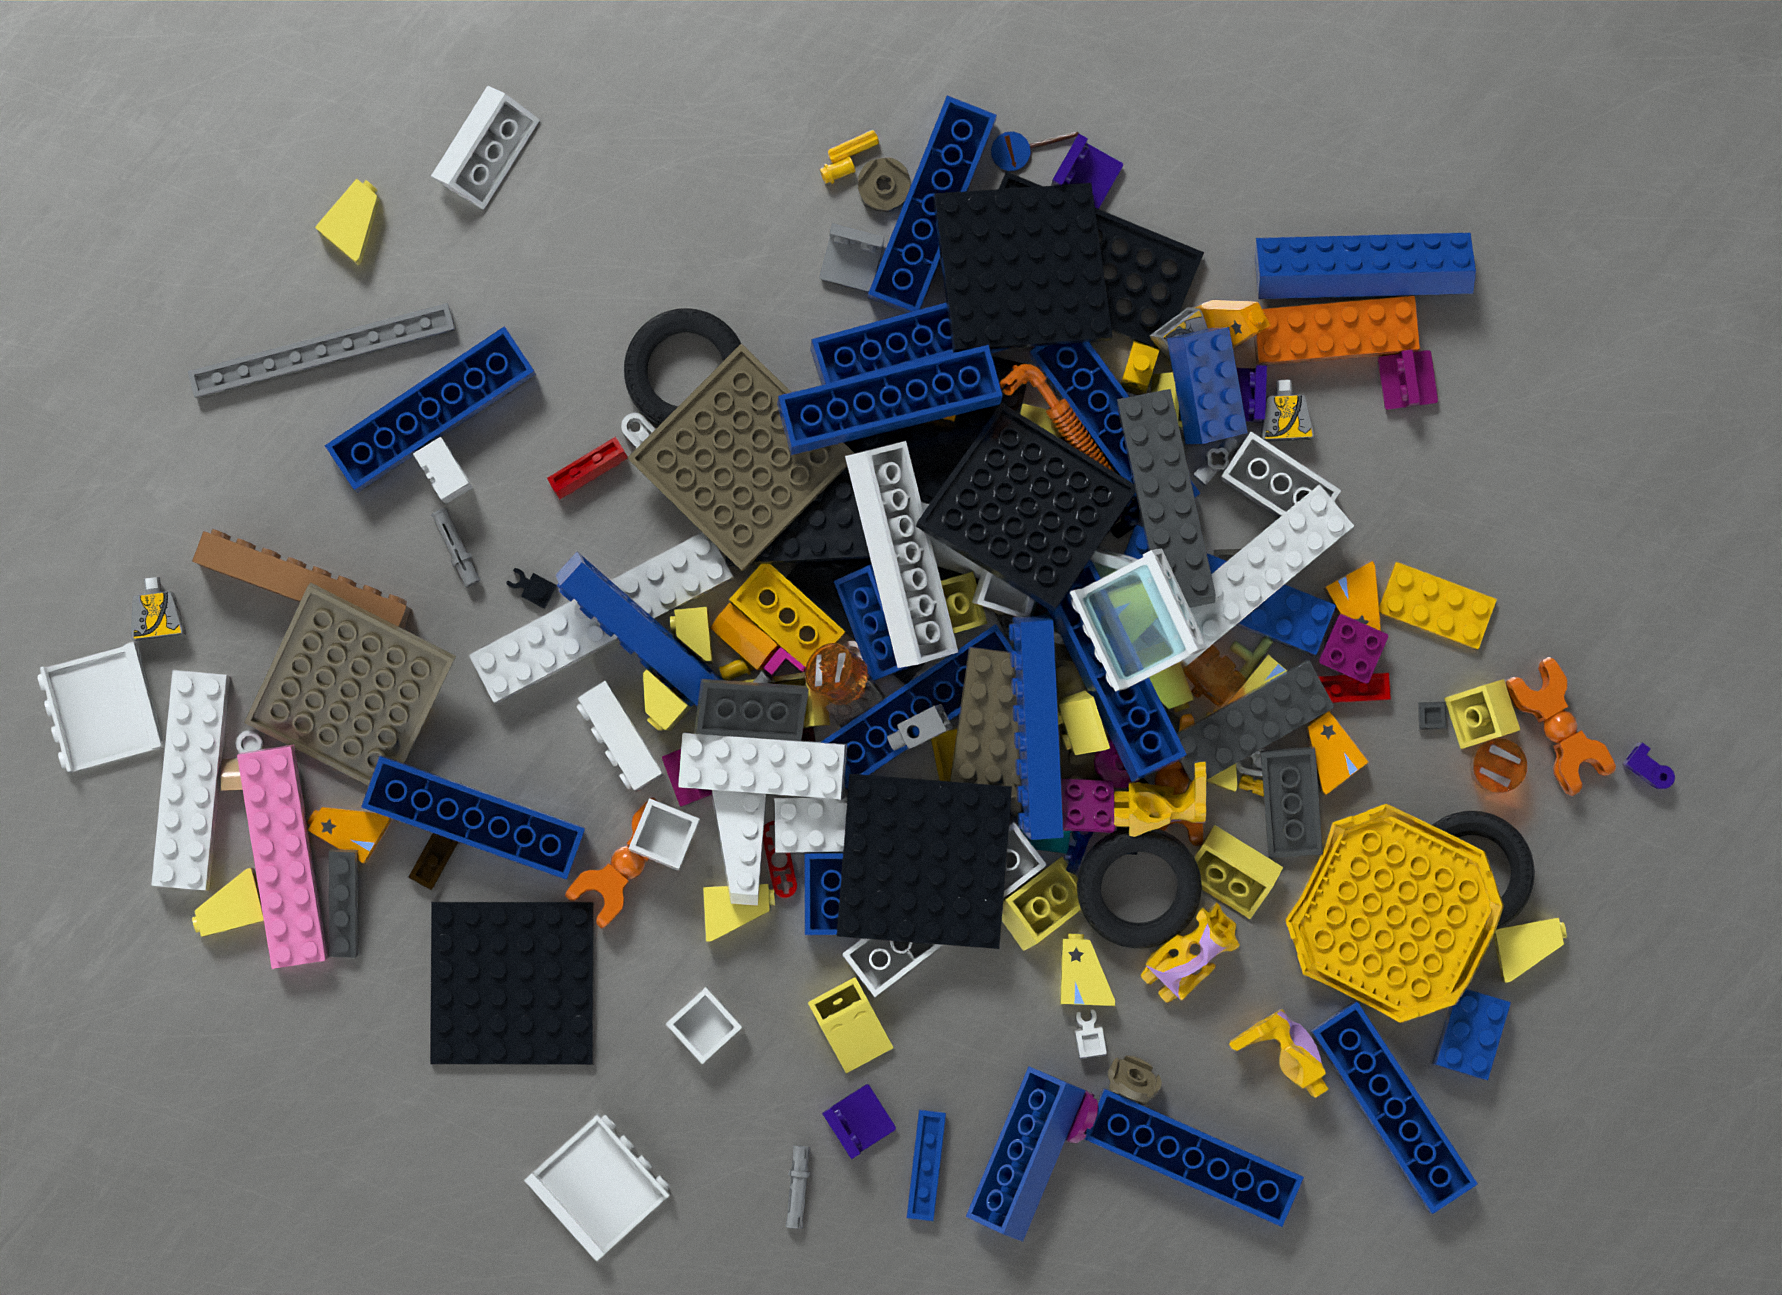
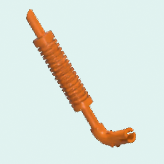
M1032 364L1014 365L1012 367L1014 370L999 382L1000 388H1003L1006 384L1008 385L1002 392L1006 395H1012L1022 383L1026 384L1029 381L1033 387H1037L1050 406L1046 410V414L1052 419V423L1061 432L1064 440L1115 472L1114 469H1111L1112 466L1108 460H1105L1106 457L1100 451V448L1096 447L1097 444L1091 438V435L1087 434V429L1082 425L1076 413L1072 412L1073 409L1067 400L1062 399L1059 401L1046 383V376L1043 372Z

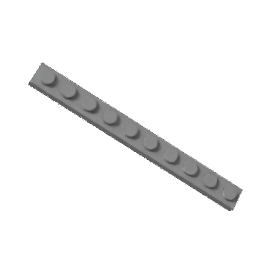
M445 303L190 370L188 374L194 397L199 398L455 330L449 304Z

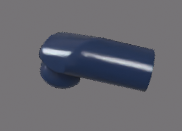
M1131 500L1123 511L1121 521L1112 527L1111 532L1117 539L1132 530L1135 525H1138L1140 510L1137 501Z

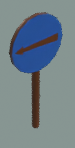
M1014 131L1005 132L993 141L991 157L1000 169L1016 171L1023 168L1028 162L1031 155L1030 149L1077 137L1079 132L1076 131L1031 144L1020 133Z

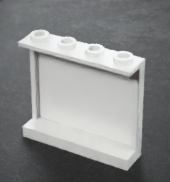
M132 642L124 644L120 648L54 666L40 667L41 674L38 675V682L41 690H46L48 700L45 701V708L48 716L53 717L55 726L51 727L55 742L60 743L62 752L58 753L61 767L66 768L67 772L73 773L165 747L138 643Z
M597 1114L524 1180L596 1262L670 1196V1193L667 1191L670 1188L669 1184L660 1175L656 1178L649 1171L652 1165L643 1155L638 1158L631 1149L634 1148V1145L625 1135L619 1137L613 1130L616 1125L606 1114L603 1117Z

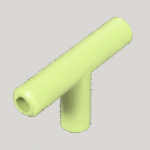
M1264 637L1253 653L1239 642H1233L1230 650L1246 661L1235 677L1238 683L1244 684L1273 644L1272 639Z

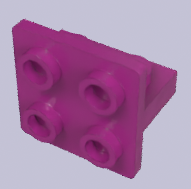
M1413 349L1401 351L1400 354L1378 358L1385 410L1435 404L1438 402L1430 350L1413 352Z
M1340 614L1332 632L1328 634L1324 643L1325 648L1319 663L1367 684L1389 636L1382 631Z
M1061 779L1063 830L1113 833L1115 830L1114 783L1112 781Z

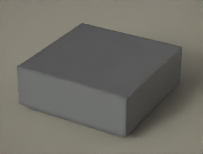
M1446 702L1418 703L1419 730L1447 729Z

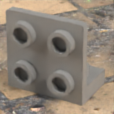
M832 223L830 238L819 276L820 279L869 292L877 271L884 244V236Z

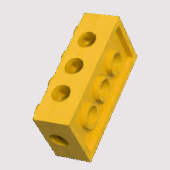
M761 564L729 599L735 607L782 649L805 666L807 672H811L816 667L817 655L822 654V660L846 634L840 626L771 564ZM764 592H772L775 595V601L771 605L766 606L760 602V596ZM792 610L795 613L794 621L789 624L783 623L780 620L782 611ZM802 629H813L815 631L814 639L809 642L803 641L800 638Z

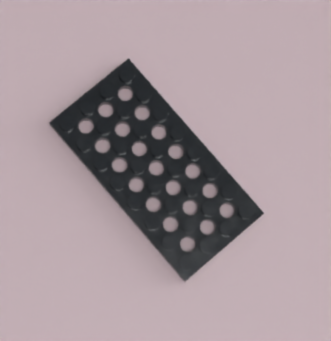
M1006 171L999 189L1038 187L1041 185ZM1095 208L1098 231L1102 234L1100 249L1103 267L1105 265H1113L1117 269V275L1114 278H1105L1111 329L1115 333L1159 349L1149 336L1180 313L1204 252ZM1116 240L1124 241L1127 245V251L1123 254H1116L1112 250L1113 242ZM1141 250L1149 251L1152 255V261L1145 265L1139 263L1137 253ZM1171 260L1176 264L1177 270L1174 274L1168 275L1162 271L1161 265L1164 261ZM1130 275H1137L1141 278L1142 285L1138 289L1128 287L1126 280ZM1155 285L1165 287L1167 294L1163 299H1156L1152 296L1151 289ZM1126 299L1131 303L1132 309L1129 313L1122 314L1117 310L1116 304L1119 300ZM1150 309L1156 313V321L1154 323L1146 324L1142 321L1141 313L1144 310Z

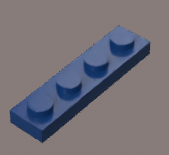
M919 1110L906 1218L934 1221L946 1117L944 1112Z

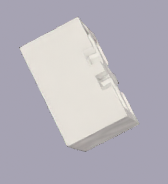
M441 437L413 453L438 496L445 504L473 488L448 445Z
M982 569L972 603L1012 616L1025 617L1030 616L1034 600L985 569Z
M649 798L628 849L633 853L679 871L700 819Z
M708 987L704 988L666 1023L701 1064L743 1027Z

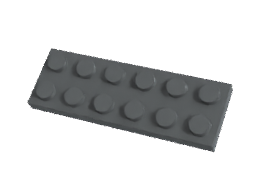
M1310 660L1300 663L1176 733L1187 754L1179 762L1191 783L1194 780L1195 763L1206 762L1207 780L1335 708Z

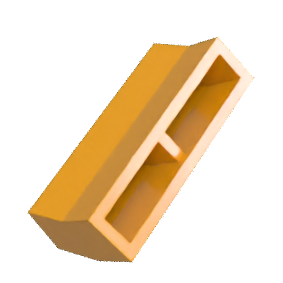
M731 603L723 609L710 627L711 630L756 670H764L766 664L780 648L775 641Z

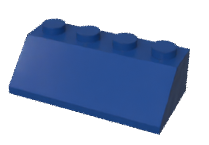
M868 565L835 580L836 589L871 682L916 666L897 667L872 565Z

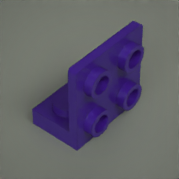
M1078 134L1056 172L1051 185L1062 186L1091 183L1094 206L1099 209L1120 173L1123 163L1087 143L1088 138Z
M1256 365L1255 368H1236L1245 421L1263 423L1266 410L1267 366Z
M869 1084L864 1085L822 1112L851 1159L896 1130V1126Z

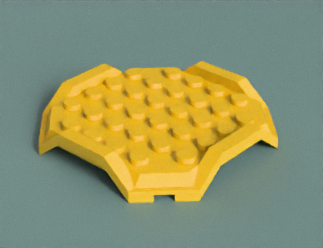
M1384 804L1355 816H1349L1332 822L1323 854H1321L1300 899L1285 921L1291 939H1293L1304 975L1382 1012L1399 1023H1404L1458 1003L1472 981L1492 940L1504 905L1485 851L1389 804Z

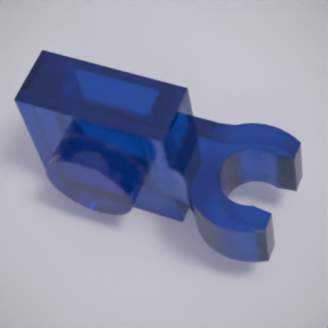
M1072 831L1075 846L1069 845L1064 858V860L1068 861L1065 871L1076 874L1087 844L1094 832L1082 835L1079 831Z

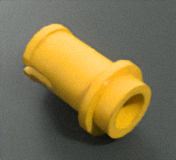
M849 156L831 165L824 164V167L820 169L825 184L829 182L834 184V180L856 172Z
M741 655L739 659L719 667L720 673L726 681H730L745 673L750 675L751 671L755 669Z

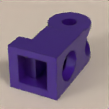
M1643 742L1637 743L1622 765L1656 789L1669 788L1675 781L1674 771L1670 767L1660 765L1650 758L1647 753L1651 748Z

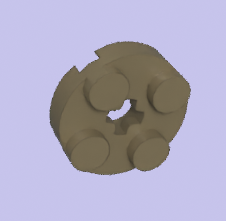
M885 157L871 160L862 168L858 176V191L861 199L867 206L877 211L890 212L893 209L899 208L904 204L911 186L908 170L901 162L894 158ZM889 178L891 188L889 190H879L880 185L877 181Z
M1125 1056L1124 1059L1119 1060V1057L1115 1058L1108 1069L1110 1090L1115 1094H1122L1127 1098L1135 1100L1141 1105L1148 1104L1151 1099L1156 1097L1161 1088L1162 1081L1159 1074L1155 1077L1151 1072L1153 1067L1140 1058L1134 1056Z

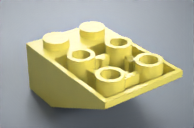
M856 976L808 1002L846 1073L894 1048Z

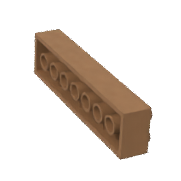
M212 529L211 533L205 531L202 533L192 562L202 567L298 602L301 601L307 586L313 583L405 629L412 610L406 606L407 601L391 594H389L387 599L381 596V591L364 585L363 589L357 588V583L351 579L340 575L337 580L330 578L332 573L313 566L312 571L306 569L307 564L291 557H288L287 561L281 560L280 554L266 548H262V551L259 552L255 550L256 545L237 538L236 543L230 541L231 536Z

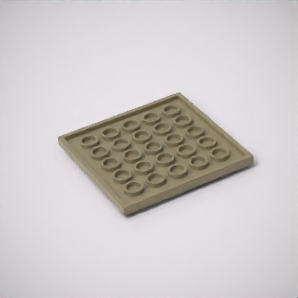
M741 343L627 459L743 572L847 467L845 456L855 453L844 443H839L791 455L777 401L779 395L792 392Z
M310 583L244 723L287 745L294 744L295 749L369 786L379 755L405 764L456 656Z
M969 647L950 782L1012 786L1010 816L1018 817V813H1022V804L1017 801V786H1021L1020 775H1016L1015 760L1020 758L1019 748L1015 749L1014 732H1018V723L1013 720V705H1017V697L1012 694L1011 687L1012 678H1016L1015 667H1011L1010 652ZM1055 658L1057 700L1082 691L1088 692L1073 660ZM1102 722L1106 737L1109 738L1110 736ZM1059 724L1061 779L1101 781L1094 768L1096 752L1074 755L1070 749L1066 750L1061 735L1065 734L1062 724Z

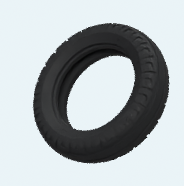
M692 308L669 310L647 321L632 338L624 360L625 384L629 396L637 409L650 421L660 425L678 407L662 400L649 383L648 363L652 352L660 342L669 336L678 333H694L712 342L724 361L741 342L731 327L717 316Z
M1482 811L1453 813L1432 824L1457 838L1467 835L1488 838L1504 851L1510 863L1511 876L1509 885L1501 897L1504 908L1496 930L1515 919L1530 898L1535 877L1533 857L1527 842L1520 832L1506 820Z
M1129 827L1106 835L1087 853L1080 867L1077 880L1079 905L1090 926L1106 940L1128 948L1155 947L1166 943L1177 934H1180L1195 916L1202 892L1200 871L1192 853L1179 839L1160 829L1151 830L1133 837L1129 836ZM1133 852H1147L1161 857L1171 866L1177 877V893L1172 905L1163 915L1148 922H1129L1117 917L1108 909L1101 895L1102 880L1109 866L1121 856Z

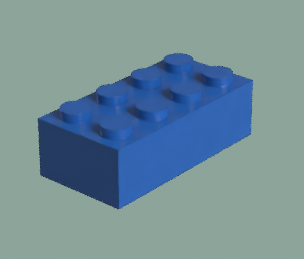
M1229 327L1209 328L1167 338L1185 444H1205L1248 433Z

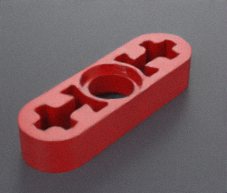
M770 821L764 825L763 843L772 886L777 896L789 898L797 890L791 853H785L787 856L785 866L778 868L772 864L771 858L775 853V848L769 851L768 845H773V840L771 837L766 836V832L770 831V826L775 825V821ZM790 868L791 874H785L787 882H792L793 887L789 888V893L784 894L783 890H778L777 885L781 884L780 875L774 877L773 872H782Z

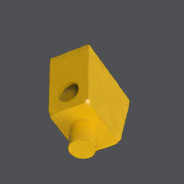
M1133 341L1120 383L1126 392L1135 395L1146 394L1159 349Z

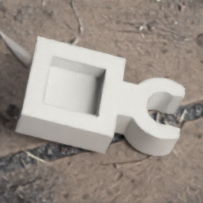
M1095 1010L1090 1011V1021L1082 1020L1081 1012L1076 1014V1022L1082 1028L1081 1031L1075 1032L1080 1060L1107 1055L1102 1027L1094 1028L1097 1019Z

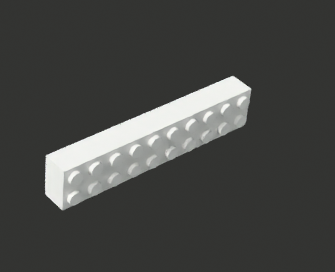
M700 533L611 581L657 620L728 583L734 578L725 564V560L718 547L703 533ZM574 599L470 654L469 657L493 702L498 704L618 641L617 636L614 634L610 637L600 628L601 624L597 621L598 619L596 617L588 618L579 609L580 606Z

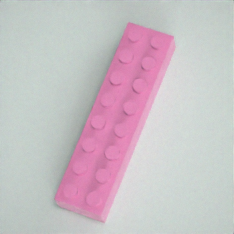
M293 744L239 753L237 759L271 968L326 961L329 956L295 746Z

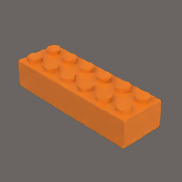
M1415 296L1262 309L1271 326L1254 336L1256 365L1264 366L1400 354L1401 351L1413 349V352L1420 350Z

